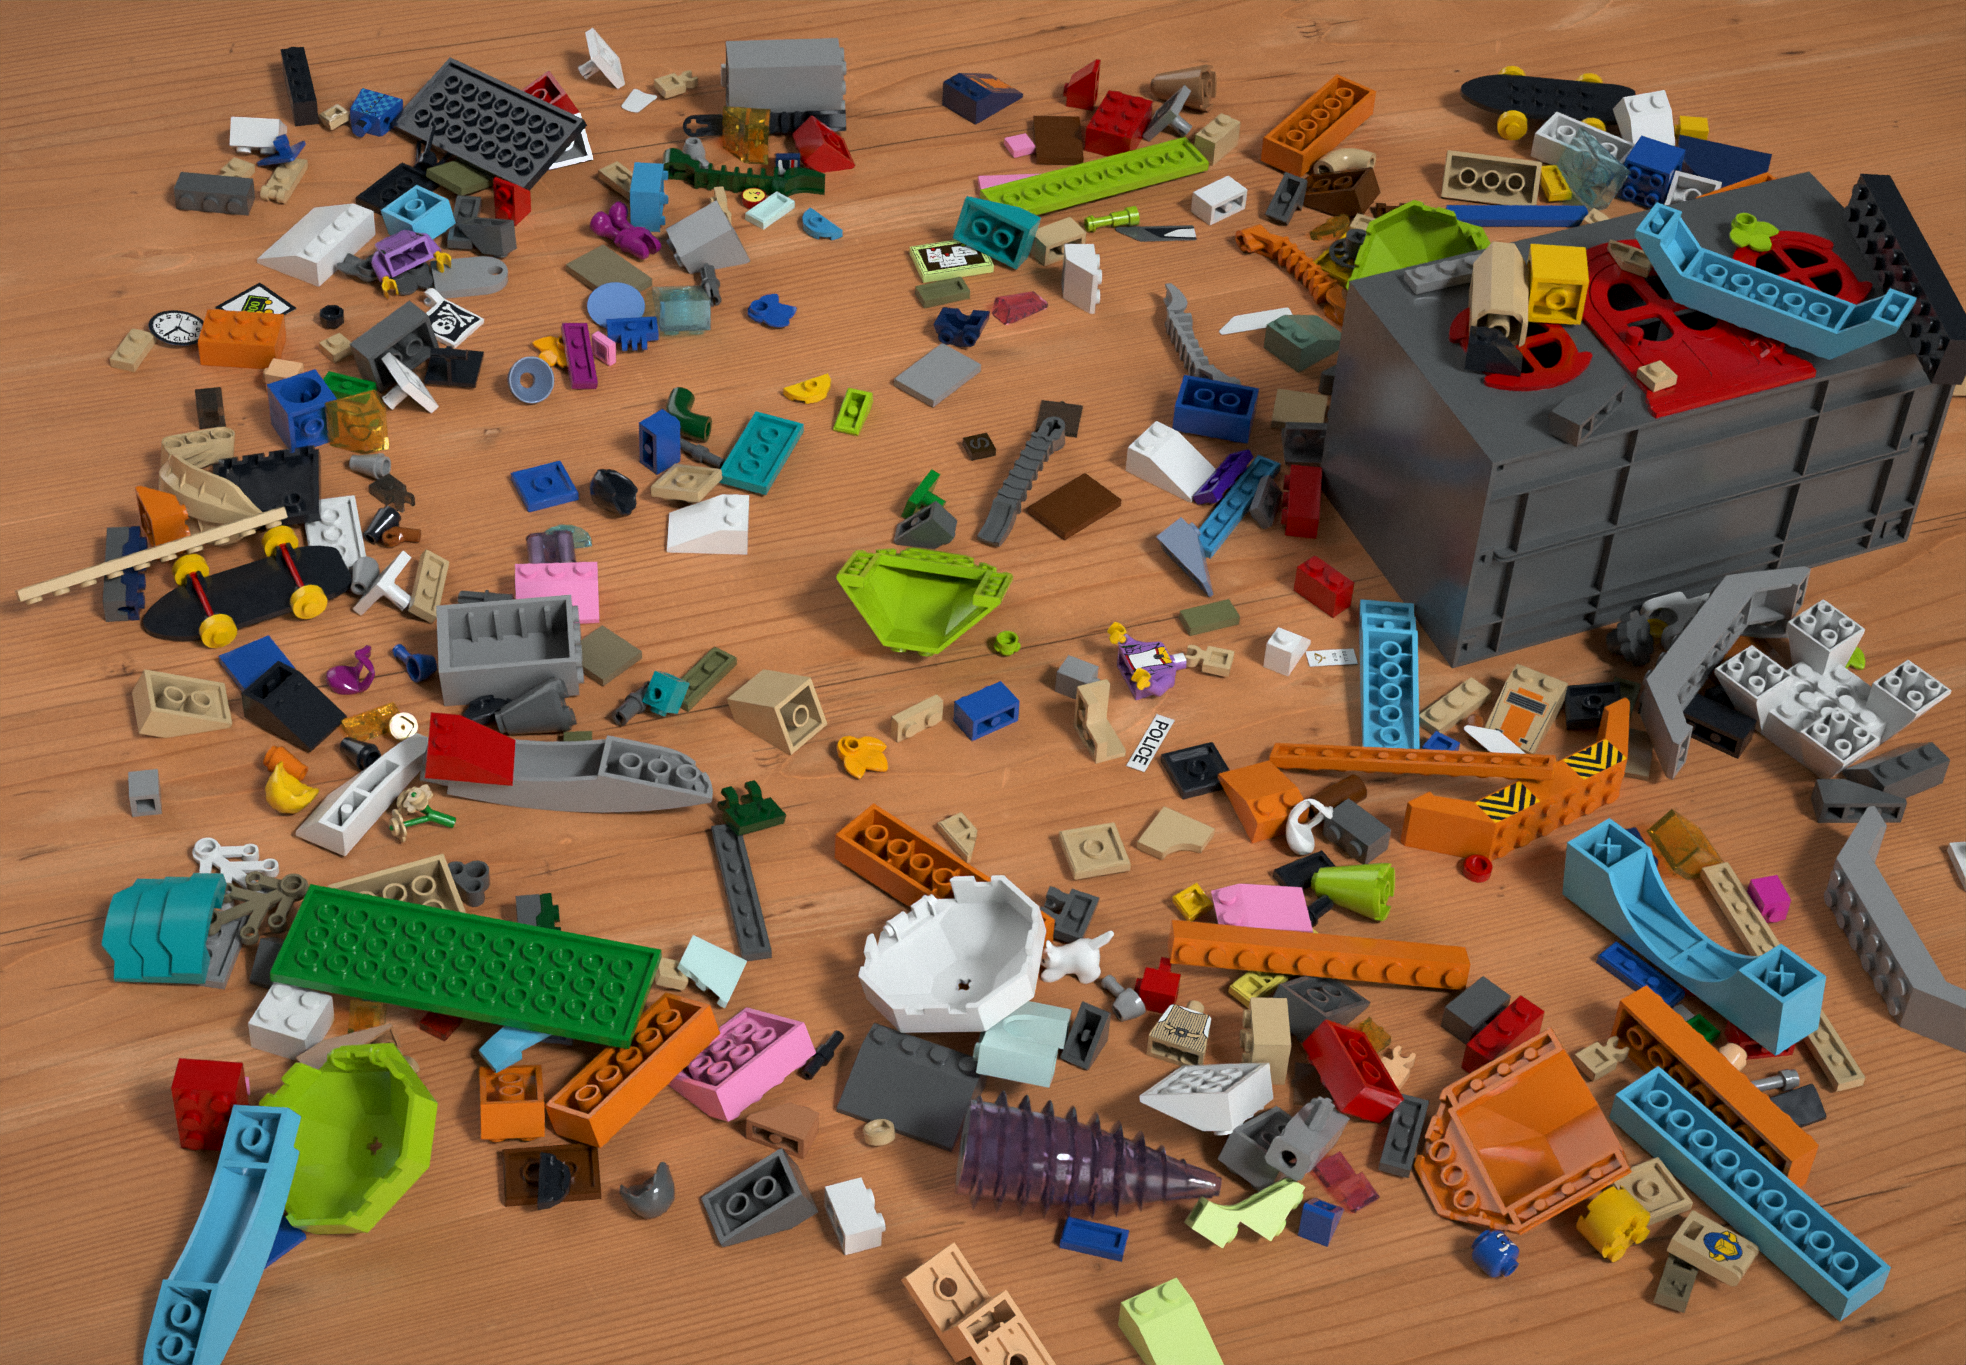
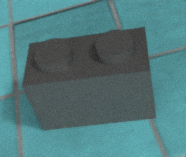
M1349 798L1333 809V817L1331 819L1325 816L1322 834L1330 842L1335 843L1360 863L1368 864L1388 849L1391 829Z
M1482 976L1445 1006L1441 1027L1466 1045L1509 1006L1511 996Z

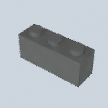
M181 172L174 187L176 209L249 216L255 200L253 178Z

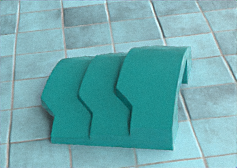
M193 873L191 877L137 878L133 886L114 894L109 906L101 944L107 954L115 961L114 981L205 984L211 959L206 942L214 908L222 909L227 886L224 874Z

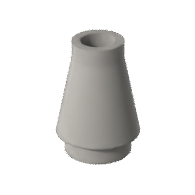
M383 453L352 455L349 466L353 471L381 479L389 475L391 460Z
M365 556L354 562L351 590L355 594H365L369 586L379 576L380 569L375 559Z

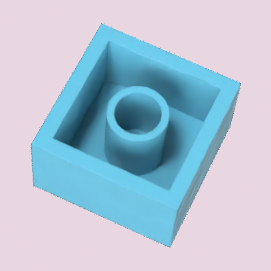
M418 185L381 210L388 234L391 236L402 230H409L417 233H426L432 239H435L456 224L449 200Z

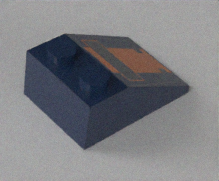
M958 73L943 82L942 105L974 125L1023 98V93L991 74Z

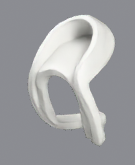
M1306 799L1298 803L1291 810L1286 824V839L1294 853L1307 855L1314 850L1315 841L1311 828L1325 819V816L1331 819L1333 817V807H1325L1315 799ZM1311 805L1320 811L1309 822L1305 824L1298 823L1300 814Z

